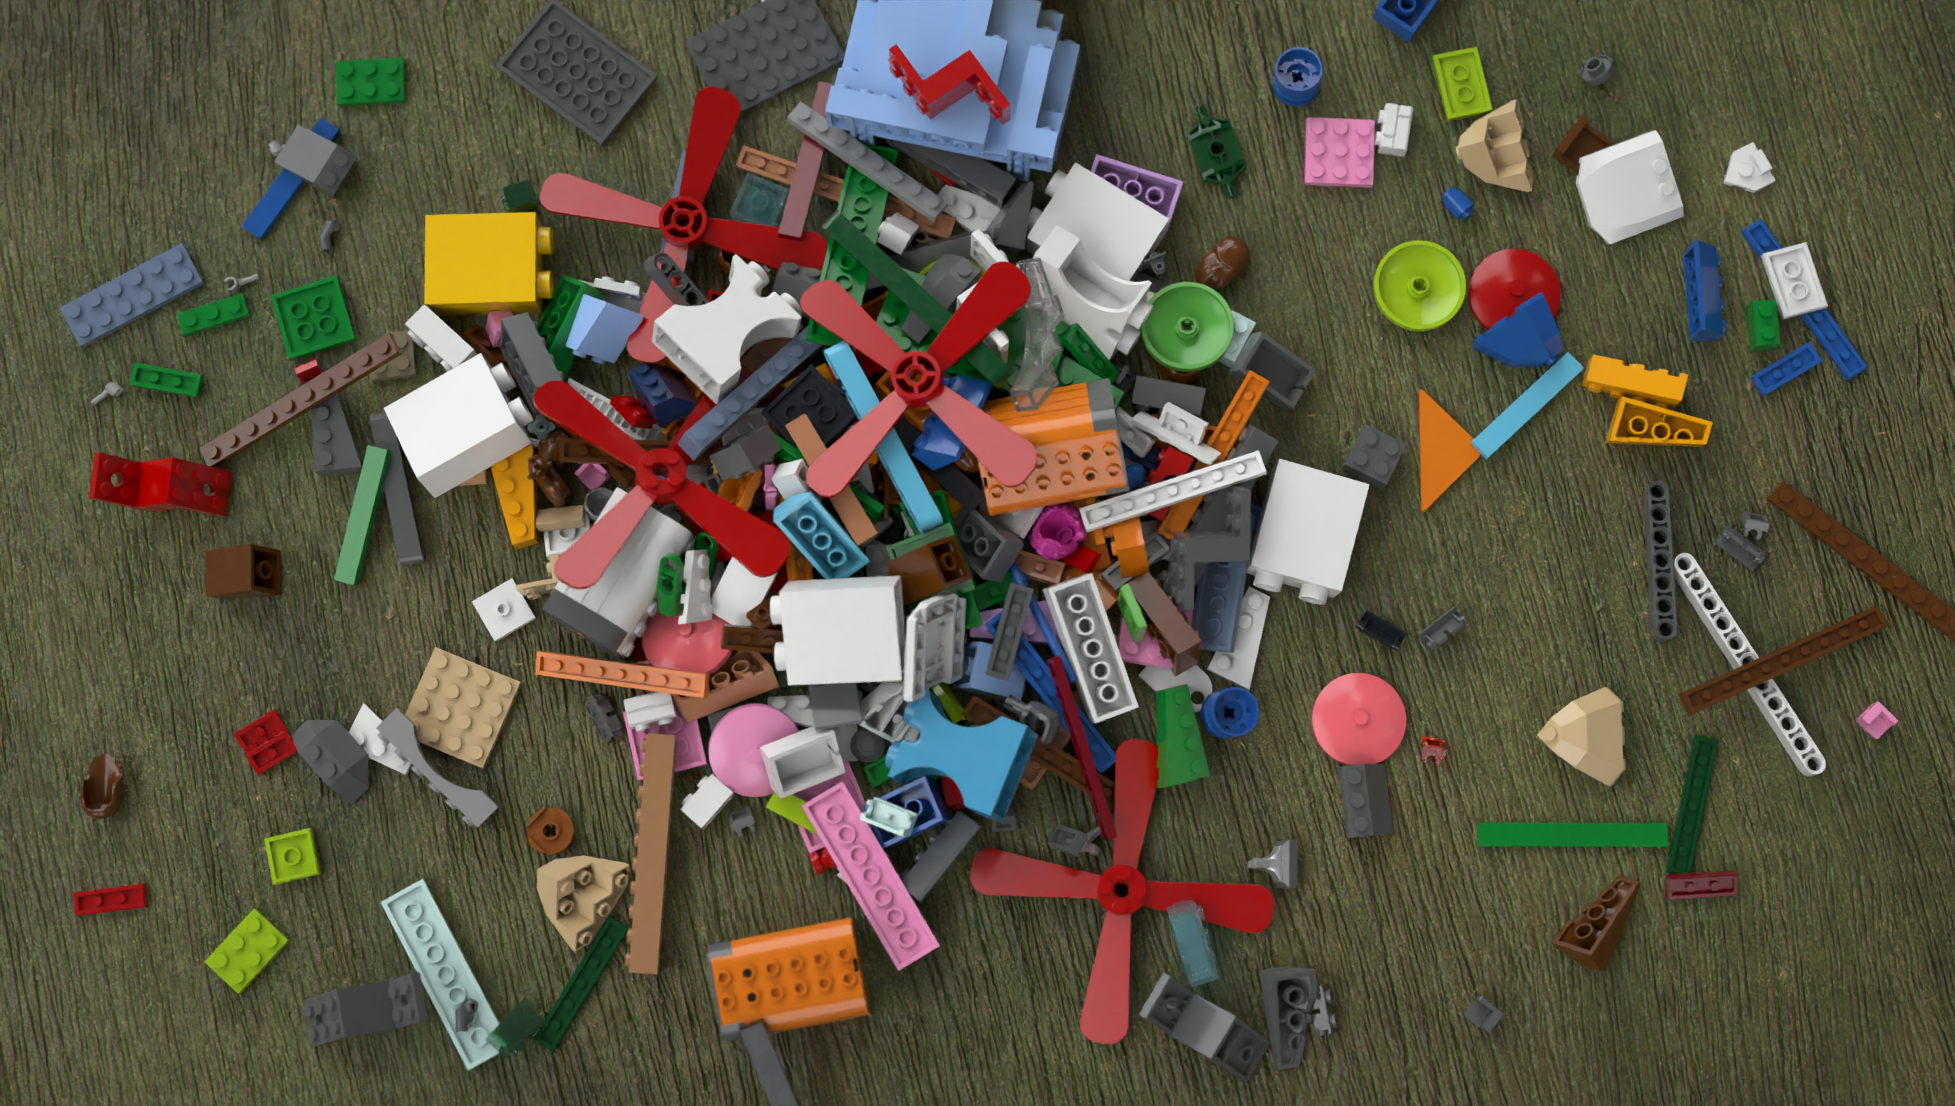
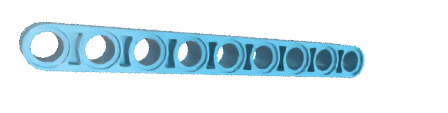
M842 341L824 350L823 353L836 379L840 378L842 381V389H846L847 399L860 421L880 402L850 346L845 341ZM893 427L875 451L920 533L923 534L943 524V519Z

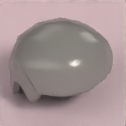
M605 487L594 488L586 495L584 509L591 519L595 521L598 519L614 493L612 490Z

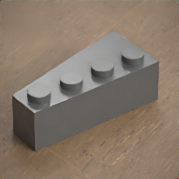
M341 392L311 409L315 472L321 477L361 473L363 465L361 451L357 444Z

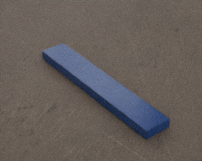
M322 118L319 119L311 130L331 142H334L341 133L338 128ZM283 169L241 227L262 241L305 181Z

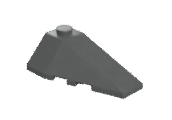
M944 254L930 268L922 287L951 313L957 306V297L979 282L981 270L962 256ZM910 310L901 331L919 345L933 329L916 313Z
M1276 967L1260 970L1261 992L1275 1069L1281 1070L1298 1067L1306 1041L1304 1035L1307 1023H1310L1312 1016L1310 1014L1312 1003L1316 1000L1317 996L1316 970L1296 967Z

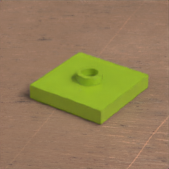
M312 828L264 839L273 885L321 874Z

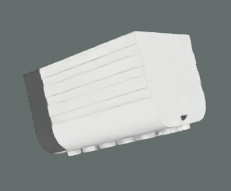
M617 487L595 523L628 493ZM650 507L594 586L579 590L573 589L559 581L542 610L553 622L616 659L623 661L625 656L629 658L635 648L633 643L636 638H641L647 629L645 624L649 616L653 618L659 609L656 589L661 559L669 553H674L680 557L683 563L686 558V551L694 550L695 539L693 534L681 524ZM669 559L670 566L676 569L675 563ZM666 579V583L669 584L671 581Z

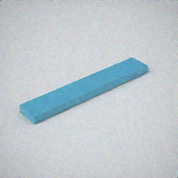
M1567 352L1470 444L1487 460L1575 378L1584 367Z

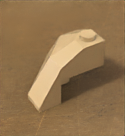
M1513 100L1475 121L1460 136L1459 144L1456 146V153L1458 158L1463 160L1464 166L1484 182L1525 192L1532 191L1534 178L1527 160L1530 157L1528 143L1526 139L1522 140L1523 128L1525 127L1517 100Z
M1608 687L1573 700L1552 716L1537 734L1553 752L1573 767L1608 786H1612L1626 769V762L1623 759L1625 733L1624 726H1622V712H1624V704Z

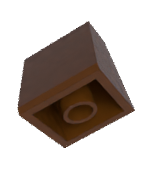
M955 535L928 543L886 562L890 576H901L903 606L918 602L972 579Z
M245 544L206 551V597L238 599L281 596V550Z

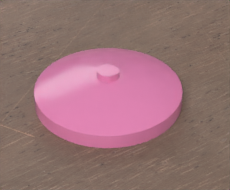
M747 704L735 708L723 716L712 731L708 746L711 768L717 779L734 793L747 797H762L773 794L774 790L770 785L760 747L797 733L799 730L794 721L776 707L766 704Z

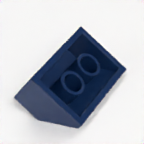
M645 363L628 371L635 393L659 427L691 414L698 404V400L679 374L673 369L658 364Z

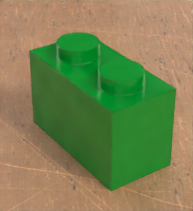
M1776 300L1752 301L1746 307L1750 352L1773 351L1780 345Z

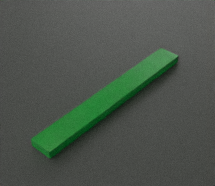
M1478 822L1477 847H1668V823Z

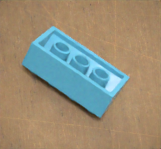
M812 492L792 495L774 508L773 521L825 579L847 578L870 562L868 556L857 546L854 540Z

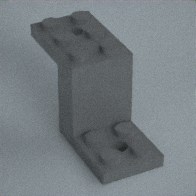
M1239 484L1229 486V490L1226 491V503L1229 505V514H1226L1225 523L1229 531L1174 532V539H1171L1170 542L1171 552L1174 553V562L1170 564V573L1173 576L1170 596L1184 610L1194 609L1195 562L1250 561L1251 490Z
M420 972L411 973L389 981L335 989L304 1000V1014L307 1017L309 1026L308 1038L311 1041L312 1047L345 1038L392 1031L428 1020Z
M1165 973L1156 983L1153 992L1139 1013L1140 1016L1175 1040L1217 1063L1245 1083L1248 1082L1270 1044L1268 1039L1236 1016L1194 994Z

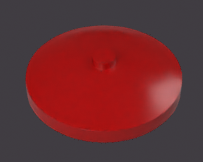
M1505 249L1489 255L1478 265L1470 279L1468 301L1475 319L1488 331L1505 316L1510 318L1518 306L1541 292L1554 318L1560 305L1561 289L1556 273L1543 258L1527 250Z

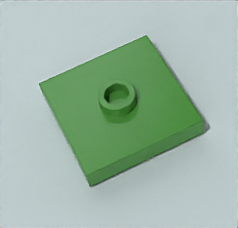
M1128 583L1121 586L1117 604L1133 641L1137 643L1143 640L1147 624L1143 618L1141 607L1137 604Z

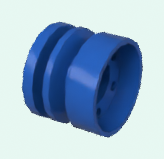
M1304 47L1291 48L1279 56L1275 65L1273 90L1276 97L1282 103L1292 107H1301L1309 104L1316 98L1323 74V65L1320 58L1312 50Z
M1240 687L1217 690L1209 694L1203 701L1200 710L1201 722L1205 730L1212 736L1221 739L1243 736L1250 732L1257 724L1259 717L1258 703L1249 691ZM1225 710H1228L1227 718L1223 716L1226 713Z

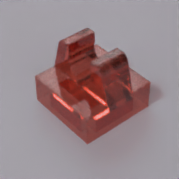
M1422 736L1420 743L1422 762L1426 763L1428 756H1435V765H1439L1446 756V741Z

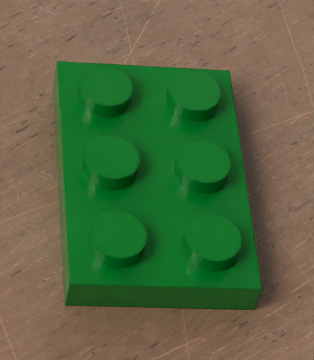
M404 58L336 61V99L338 107L406 103Z

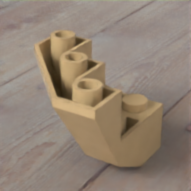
M589 856L555 859L537 869V890L545 913L570 948L575 952L594 941L629 882V864Z

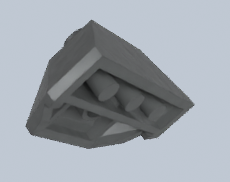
M307 720L291 735L293 743L303 759L332 790L348 802L354 804L370 789L369 754L338 720Z

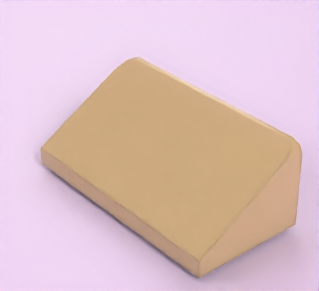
M584 505L538 509L536 518L538 531L585 527Z

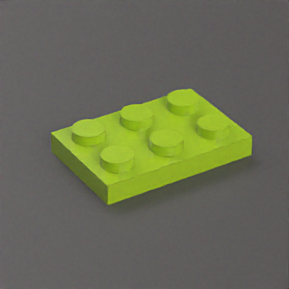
M1477 47L1433 55L1432 62L1447 122L1492 112L1493 109Z
M254 908L204 962L232 989L241 994L290 940Z

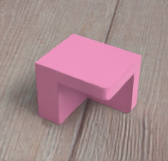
M489 311L485 329L493 347H500L501 319L513 316L512 311Z
M583 464L575 472L578 479L591 491L594 488L602 487L611 478L608 472L599 464Z
M1879 701L1872 703L1855 720L1874 739H1879L1889 727L1899 722Z

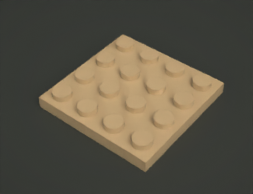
M435 647L405 715L416 725L419 743L485 769L522 683Z

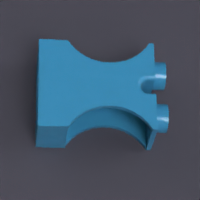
M925 688L924 697L908 702L903 717L904 723L920 733V738L915 742L903 739L902 742L896 740L891 744L885 759L886 767L890 768L888 776L904 786L923 776L940 775L951 778L959 787L967 808L978 815L1003 824L1038 735L1028 726L1002 716L980 727L955 725L946 716L940 698Z

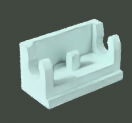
M878 797L869 799L866 802L869 807L866 812L861 814L860 820L900 836L911 835L918 813Z

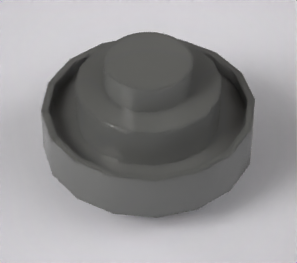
M1607 55L1594 56L1582 66L1580 71L1581 77L1587 85L1594 86L1605 83L1614 72V63Z
M866 728L857 731L850 743L853 756L865 763L874 762L880 758L885 748L884 738Z

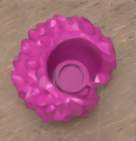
M1065 502L1049 505L1048 508H1045L1034 522L1035 525L1031 531L1032 535H1029L1028 539L1039 555L1043 556L1046 560L1050 559L1053 561L1073 554L1078 548V542L1086 539L1087 532L1080 512L1071 503Z

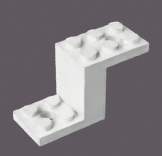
M979 228L971 233L970 256L985 272L996 262H1008L1006 254L994 246L988 234H983ZM976 284L957 297L956 311ZM996 328L982 342L1001 360L1007 363L1009 339L1002 330L998 331Z

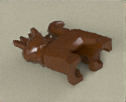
M538 454L530 456L528 458V471L530 475L527 478L537 480L547 498L557 508L569 506L565 498L573 490L559 475L560 471L558 468L552 465V461Z

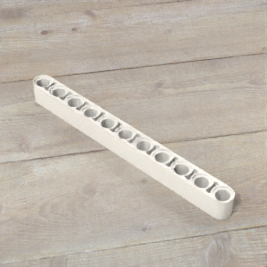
M1682 553L1673 559L1675 580L1732 668L1736 669L1743 666V659H1747L1750 662L1758 659L1759 657L1694 557L1688 553ZM1678 560H1682L1687 564V570L1679 568ZM1691 580H1696L1699 583V590L1691 587ZM1704 599L1712 603V610L1704 607ZM1717 619L1724 621L1725 630L1717 627ZM1730 639L1737 641V650L1730 647ZM1771 679L1764 682L1763 690L1758 689L1756 686L1748 689L1747 691L1799 771L1805 776L1822 773L1826 767L1823 755L1774 680ZM1769 699H1773L1776 701V710H1773L1769 707ZM1782 719L1789 721V730H1785L1782 727ZM1796 739L1802 741V750H1798L1795 747ZM1809 759L1815 761V771L1811 770L1808 767Z

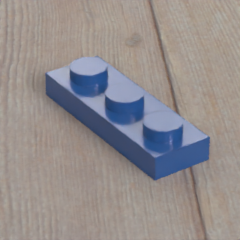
M1808 342L1754 374L1750 379L1760 395L1764 397L1822 362V359L1812 344Z

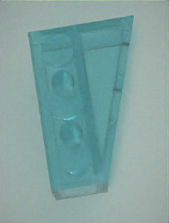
M1191 900L1167 907L1166 911L1183 972L1191 987L1219 979L1215 966L1217 960L1214 951L1210 950L1208 942H1211L1208 929L1203 928L1201 921L1205 919L1201 906H1197Z

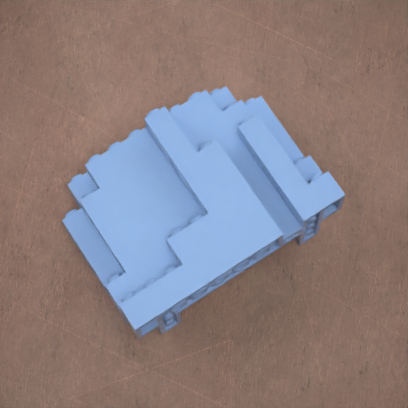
M858 0L842 68L838 69L835 86L831 85L825 110L828 127L850 131L851 136L862 143L876 145L877 136L1007 163V171L1011 172L1016 180L1029 182L1031 169L1052 173L1054 161H1057L1079 61L1080 44H1076L1075 41L1069 39L1060 40L1063 29V14L1052 9L1047 11L1041 10L1042 2L1038 0H878V3L875 0ZM897 44L923 80L970 49L1010 103V121L1004 125L999 120L995 121L988 111L990 107L985 101L982 103L978 99L975 90L930 120L926 114L922 115L916 107L917 101L913 96L909 97L902 87L904 83L901 79H896L890 72V63L888 61L889 49Z

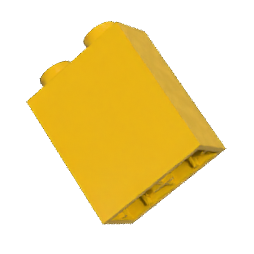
M536 212L425 215L424 304L437 316L488 315L489 311H512V314L528 312V314L543 313V299L553 298L554 293L552 271H543V255L553 254L554 250L552 227H543Z

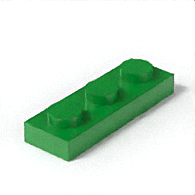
M243 293L177 313L182 335L185 337L251 317Z
M1078 323L1072 324L1061 338V342L1083 367L1102 379L1110 378V384H1112L1120 372Z
M134 362L129 385L199 398L204 376L202 374Z

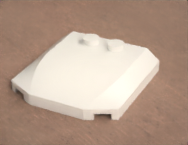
M1656 130L1579 158L1580 168L1579 176L1576 178V186L1589 226L1607 244L1618 242L1683 217L1682 200L1663 141Z
M950 592L941 593L920 602L907 619L902 693L904 700L913 702L925 696V688L929 689L941 682L951 684L963 678L966 599Z

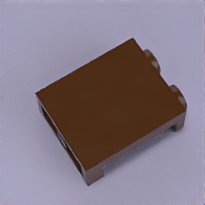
M1583 114L1552 154V157L1578 175L1580 168L1579 158L1615 145L1614 142L1587 124L1589 118Z

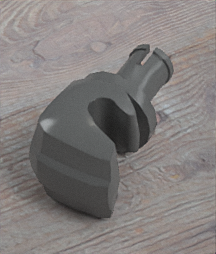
M1009 695L1005 700L1006 703H1004L1003 708L1020 716L1021 724L1027 726L1030 723L1031 729L1034 732L1042 727L1043 721L1045 730L1040 741L1046 744L1051 743L1060 727L1061 716L1059 712L1039 701L1032 700L1026 704L1013 695Z

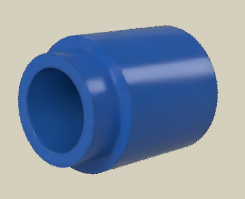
M1453 186L1441 197L1444 201L1443 205L1457 220L1461 218L1465 220L1474 212L1472 208L1475 204L1460 188L1457 189Z
M1132 463L1126 468L1130 491L1120 493L1132 492L1147 482L1145 477L1148 474L1141 464L1136 466Z

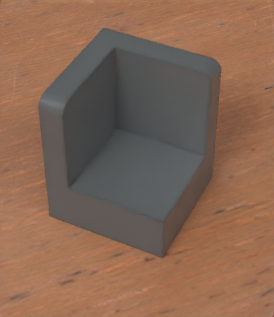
M1477 996L1464 1012V1016L1484 1033H1490L1504 1015L1482 996Z

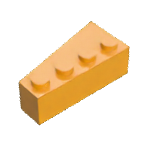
M1594 354L1588 360L1582 386L1587 387V390L1600 393L1602 391L1609 393L1610 397L1615 399L1623 396L1672 410L1682 401L1688 374L1680 373L1679 377L1669 375V370L1659 368V370L1648 371L1645 365L1637 363L1624 366L1625 362L1622 360Z

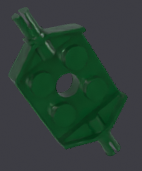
M1204 105L1197 106L1195 110L1199 122L1187 134L1186 139L1189 140L1202 174V182L1223 186L1226 189L1228 198H1235L1238 194L1234 187V181L1246 169L1247 165L1231 123L1226 119L1210 118V116H1207ZM1218 144L1222 146L1223 152L1221 154H1214L1211 151V146Z

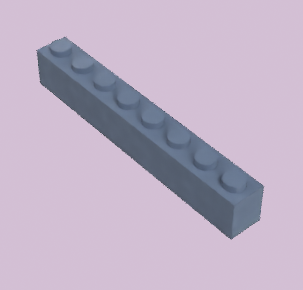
M808 326L684 433L678 445L693 461L819 352L823 345L806 342Z

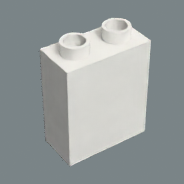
M1075 162L1068 174L1058 170L1050 180L1045 194L1052 197L1045 210L1041 211L1034 207L1030 211L1026 233L1028 235L1026 250L1034 255L1055 226L1058 225L1081 239L1087 254L1103 270L1122 280L1135 282L1138 272H1141L1143 269L1144 260L1155 251L1166 234L1169 218Z
M481 353L384 408L417 479L434 498L532 443L524 428L525 425L534 421L528 408L520 397L511 401L507 394V391L516 387L512 376L503 363L492 368Z
M1279 459L1271 471L1250 550L1247 574L1255 576L1253 585L1272 592H1280L1282 584L1300 588L1298 598L1319 605H1325L1327 597H1336L1343 588L1370 484Z
M901 576L788 581L779 592L780 596L771 597V621L773 625L782 624L784 642H776L775 666L777 671L787 670L788 685L901 681L903 679L906 632Z

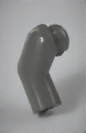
M326 220L318 233L321 252L323 253L333 251L331 235L340 229V223L337 220Z

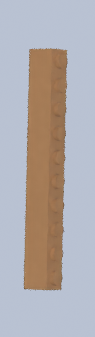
M647 733L646 738L642 739L641 751L645 753V762L640 763V776H643V786L638 788V800H642L641 809H637L636 824H640L639 833H635L634 847L638 848V855L633 857L632 870L636 871V881L631 882V895H634V905L629 907V919H633L632 929L628 928L627 943H631L630 953L627 952L625 957V967H629L630 973H660L677 748L676 735Z

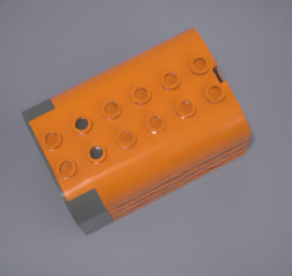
M1110 378L985 401L982 411L1031 442L1037 452L1035 470L1022 485L1014 488L1005 487L1000 484L978 460L990 516L1130 491Z
M851 917L707 945L718 1019L725 1042L743 1040L739 1028L762 1019L769 1035L871 1015L855 924Z

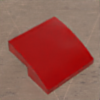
M273 709L233 734L246 753L245 756L257 775L297 752L291 734L276 709Z

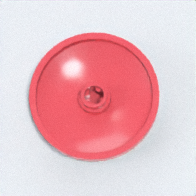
M658 609L653 618L649 616L645 624L647 629L642 635V645L651 666L708 673L711 675L725 664L733 651L720 648L723 624H732L713 613L712 620L688 624H678L679 616H683V612L670 617L661 614Z
M1351 673L1331 681L1320 692L1312 710V730L1321 749L1333 760L1347 766L1377 764L1388 758L1400 745L1406 729V712L1400 696L1386 681L1366 673Z

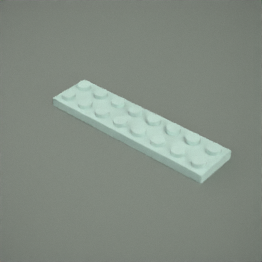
M421 879L383 900L381 904L417 972H420L421 981L467 1069L471 1070L512 1047L425 879ZM467 999L476 1000L479 1007L467 1019L468 1031L456 1032L455 1010Z

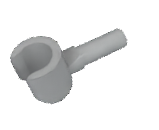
M274 140L269 143L272 154L278 157L285 145L282 146L279 140Z
M257 274L241 279L227 277L225 279L226 283L234 282V286L227 290L238 292L242 285L259 280Z
M109 382L105 386V390L91 400V403L96 405L109 395L117 398L124 389L117 383Z

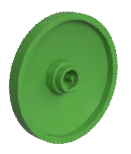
M1180 282L1161 289L1149 300L1148 303L1154 307L1141 327V334L1146 349L1157 362L1172 370L1194 372L1212 366L1227 352L1233 338V315L1225 299L1214 289L1199 283Z

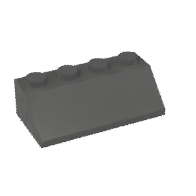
M528 312L501 319L500 350L533 416H537L540 412L534 406L535 392L546 382L553 380L564 382L562 372L556 368L554 356L548 353L544 337H540L535 320H531Z
M960 811L956 814H950L952 820L943 823L946 827L941 833L938 831L934 833L928 841L931 845L926 852L922 849L914 858L916 864L911 870L906 868L899 877L908 893L921 904L981 831V826Z

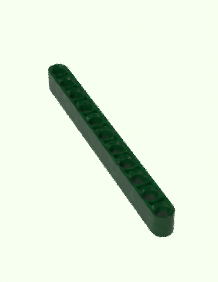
M836 209L821 227L939 335L953 315ZM982 341L963 356L997 389L1014 373Z

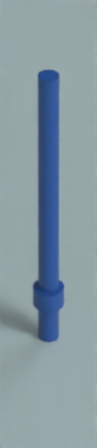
M1014 561L1009 569L1013 575L1012 580L1014 584L1029 588L1025 573L1021 572L1016 561ZM1032 594L1029 608L1055 657L1060 655L1068 682L1071 684L1078 679Z

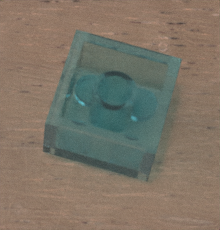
M747 173L729 213L731 220L779 227L790 190Z

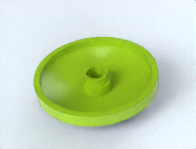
M1416 240L1394 247L1383 257L1374 275L1373 292L1379 309L1389 321L1410 331H1429L1443 326L1458 312L1466 293V279L1459 261L1450 251L1433 242Z

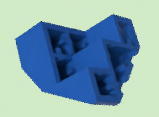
M1542 292L1522 303L1515 309L1516 311L1510 318L1505 316L1494 324L1492 329L1478 336L1471 344L1473 349L1513 368L1541 367L1544 364L1550 366L1559 360L1558 356L1563 351L1559 329Z

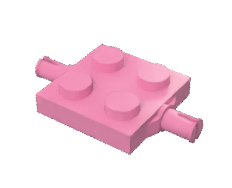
M772 460L766 464H760V470L763 471L758 488V498L766 510H774L775 502L779 501L778 489L775 488L771 479L778 466L774 465Z

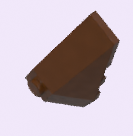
M1623 876L1617 877L1599 893V898L1592 905L1584 906L1581 909L1582 913L1575 920L1572 921L1570 919L1563 925L1552 944L1581 966L1602 972L1614 953L1640 888V882Z

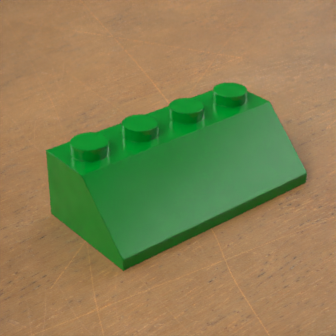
M565 275L562 276L553 293V298L550 299L537 325L540 337H544L548 353L554 356L556 368L562 372L563 376H566L567 372L571 369L576 356L572 354L573 349L565 345L583 294L602 301L606 294L592 286Z

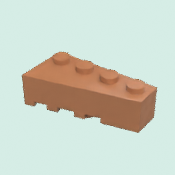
M737 651L730 655L720 669L709 676L707 698L671 695L678 711L688 722H691L779 687L772 666L759 652Z

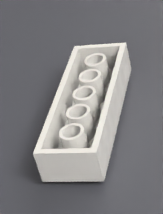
M1087 573L1043 589L1065 655L1078 679L1075 683L1088 720L1091 723H1098L1138 708L1093 574Z

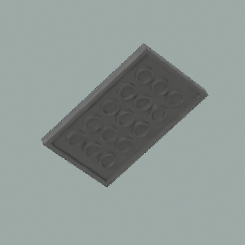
M550 0L496 65L500 72L602 147L658 79L655 73L556 0Z
M765 0L684 41L707 86H715L734 94L740 103L741 114L844 61V54L815 0Z

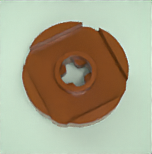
M558 808L538 810L532 815L527 826V837L530 845L536 851L548 855L564 852L571 845L576 832L571 817ZM555 825L556 835L554 837L551 835L546 837L547 830L545 828Z

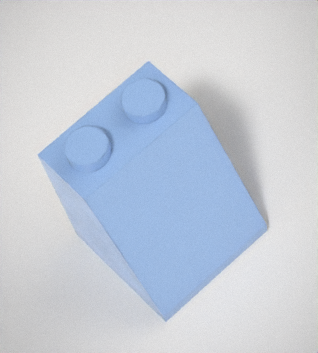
M583 294L565 346L573 349L572 354L583 358H586L587 354L591 355V360L603 365L605 361L615 363L625 348L629 335L636 331L644 315Z
M980 641L964 643L963 678L957 680L953 684L952 689L1006 700L1009 695H1013L1021 700L1026 690L1024 684L1025 677L1013 663L1008 681L985 675L992 645Z

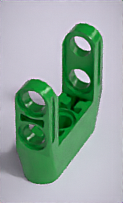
M703 530L695 538L694 550L707 549L709 580L712 582L716 569L719 544ZM704 536L709 538L711 546L706 544ZM669 553L661 559L656 589L659 612L670 617L684 611V604L680 602L681 594L686 592V583L683 579L684 565L680 557L674 553ZM669 559L675 563L676 569L670 566ZM666 579L670 580L671 582L667 584Z

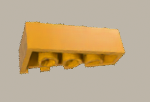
M1622 396L1617 400L1605 443L1702 447L1707 444L1713 422Z
M534 445L526 446L491 466L511 543L516 550L539 543V531L536 527L538 512L537 480L527 478L530 475L528 471V458L537 454V449H535Z

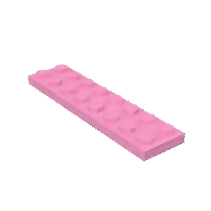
M843 781L801 805L898 971L939 947L940 945L868 823L860 820L862 813Z

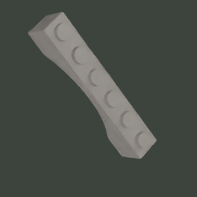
M396 708L376 728L380 732L377 736L387 745L391 742L397 748L394 751L396 755L403 761L408 759L414 765L411 769L420 778L425 776L430 781L428 786L435 793L439 794L442 792L448 798L445 802L454 811L459 809L464 814L462 819L470 827L474 825L480 827L499 808L484 791L458 786L437 773L429 764L420 748L416 725L399 708Z

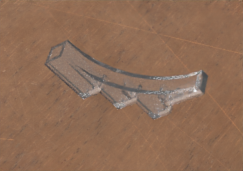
M1040 257L1020 260L1016 264L1017 268L1026 275L1031 286V295L1025 304V353L1017 380L1010 390L1017 412L1038 410L1059 383L1052 361L1062 350L1055 328L1065 315L1058 295L1053 296Z

